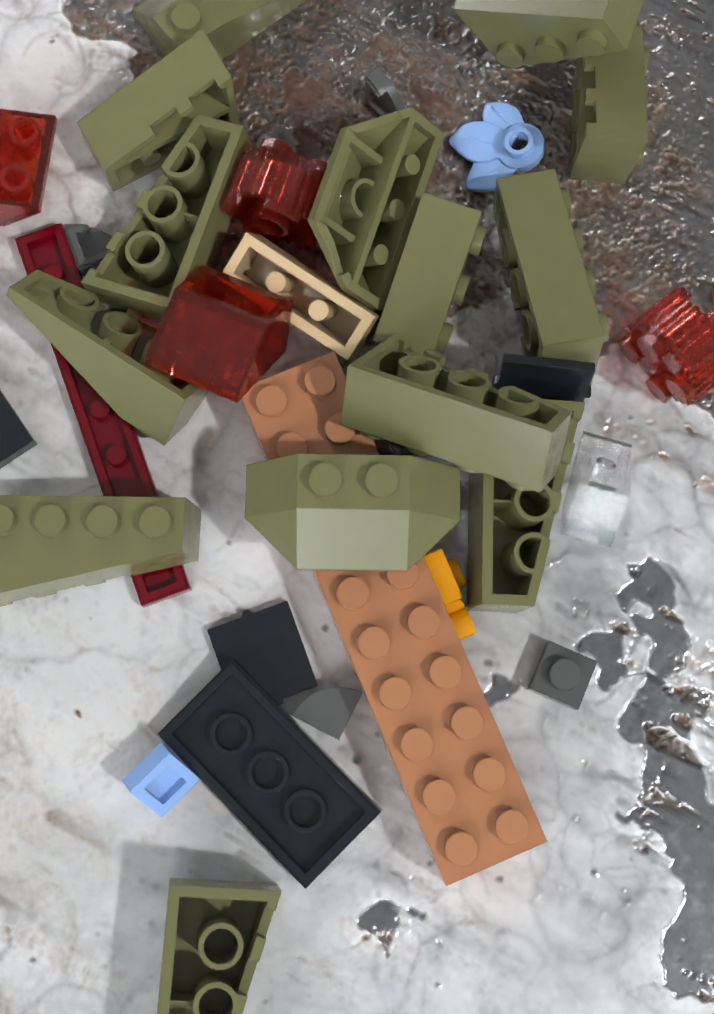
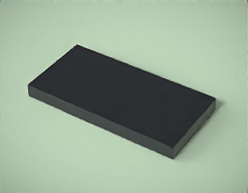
M231 659L158 733L161 739L305 889L382 811L366 792L236 659Z

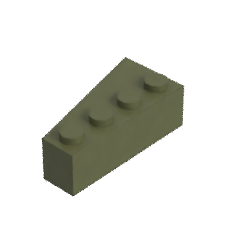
M199 114L195 116L162 164L163 173L151 190L145 189L134 204L137 208L134 215L122 232L116 230L105 246L108 252L95 270L90 268L80 282L87 291L97 295L99 305L125 313L130 308L144 314L143 318L190 331L255 157L244 126Z
M555 169L496 178L493 212L505 268L515 266L510 271V287L514 311L522 310L521 327L523 336H521L520 341L523 355L595 363L596 370L603 342L609 340V323L606 313L598 311L594 300L596 297V280L592 269H585L583 264V237L578 227L573 228L570 221L571 198L568 189L560 188Z
M397 333L348 365L341 424L359 430L363 436L375 440L385 439L406 446L410 452L416 455L435 456L455 463L459 469L465 472L484 473L505 480L512 488L523 491L534 490L541 492L559 471L572 415L571 411L515 386H506L498 390L491 386L488 374L473 367L457 371L445 366L446 355L430 348L424 350L423 355L409 349L410 339Z
M544 399L571 411L572 415L559 471L541 492L518 490L509 486L505 480L484 473H469L467 611L519 613L535 606L551 542L549 536L554 516L559 511L563 494L560 492L567 465L571 463L575 447L573 440L577 424L582 419L586 402Z
M0 495V607L26 598L45 597L57 594V591L82 585L88 587L105 583L106 580L130 574L135 576L198 561L201 509L186 497Z
M169 878L157 1014L243 1013L256 965L260 960L266 942V934L282 892L277 884Z

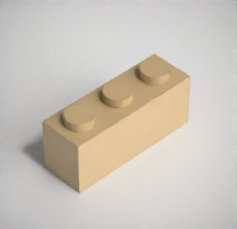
M248 232L244 234L220 275L221 278L346 360L358 358L377 328L382 315L348 295L338 285L258 234Z

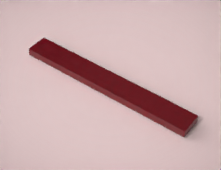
M62 223L15 238L27 276L36 270H40L86 290L80 283L83 279L78 270ZM51 344L103 496L159 497L135 427L123 420ZM183 564L135 576L131 575L143 608L192 591Z

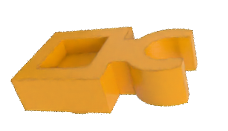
M442 549L425 555L424 559L459 639L463 640L474 635L477 632L462 601L463 596L460 589L465 587L466 583L455 558L447 560Z

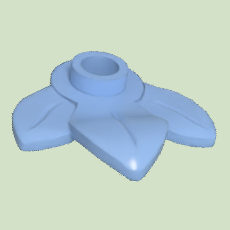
M486 103L483 109V121H473L464 124L449 139V143L454 151L466 160L473 162L466 181V189L468 191H495L496 178L513 176L517 172L529 171L540 162L544 155L545 140L542 132L536 126L524 123L519 110L508 103ZM528 141L525 148L521 150L512 149V146L517 142Z

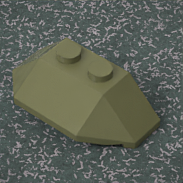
M413 107L404 108L340 128L308 217V222L340 289L376 313L383 312L422 193L425 192L444 137V133Z
M294 454L247 464L245 519L296 570L407 572L460 522V469L410 455Z

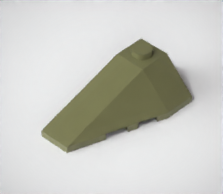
M145 0L131 11L136 20L165 55H168L203 29L219 57L223 60L306 0Z
M40 270L34 271L11 285L6 294L123 420L139 429L145 436L155 439L164 446L189 422L229 361L227 357L188 332L172 326L168 334L142 323L144 314L128 308L126 313L108 309L99 305V299L96 294Z

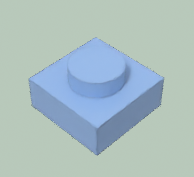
M161 742L122 781L130 793L162 818L200 778L180 757Z

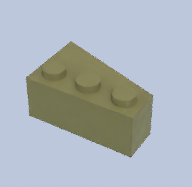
M456 0L453 10L495 56L497 62L505 68H519L525 65L546 62L556 63L561 60L589 56L599 57L603 54L627 51L644 0Z
M635 26L627 51L603 54L599 57L575 58L568 179L626 184L634 166L640 167L642 164L645 145L648 141L645 74L649 60V48L643 46V27Z
M203 29L77 122L87 147L113 192L161 168L197 114L240 125L232 77Z
M425 192L422 193L373 341L382 343L397 333L410 339L409 349L423 355L424 350L430 348L445 354L454 325L446 322L453 303L462 305L471 276L463 274L470 255L479 256L488 227L481 225L482 211Z

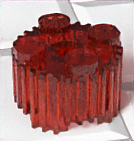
M265 137L262 139L259 148L254 146L252 149H246V152L242 153L222 206V211L226 212L228 216H232L233 213L234 218L240 219L239 222L243 224L241 231L244 234L248 232L261 235L275 245L277 241L285 240L287 243L293 241L298 244V249L310 251L311 248H315L318 241L308 222V217L328 163L316 159L307 161L304 156H296L295 152H292L289 145L284 141Z
M684 287L673 288L631 322L625 329V335L618 340V344L625 357L634 364L639 362V366L650 376L646 380V385L654 397L662 403L668 402L673 397L675 401H680L681 404L689 406L690 404L693 405L714 387V310L708 314L702 313L697 305L694 306L691 300H689L692 294L687 292Z

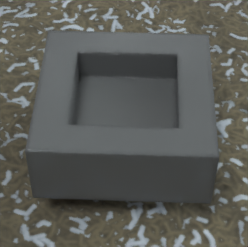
M547 641L527 690L573 710H579L598 661L552 641Z

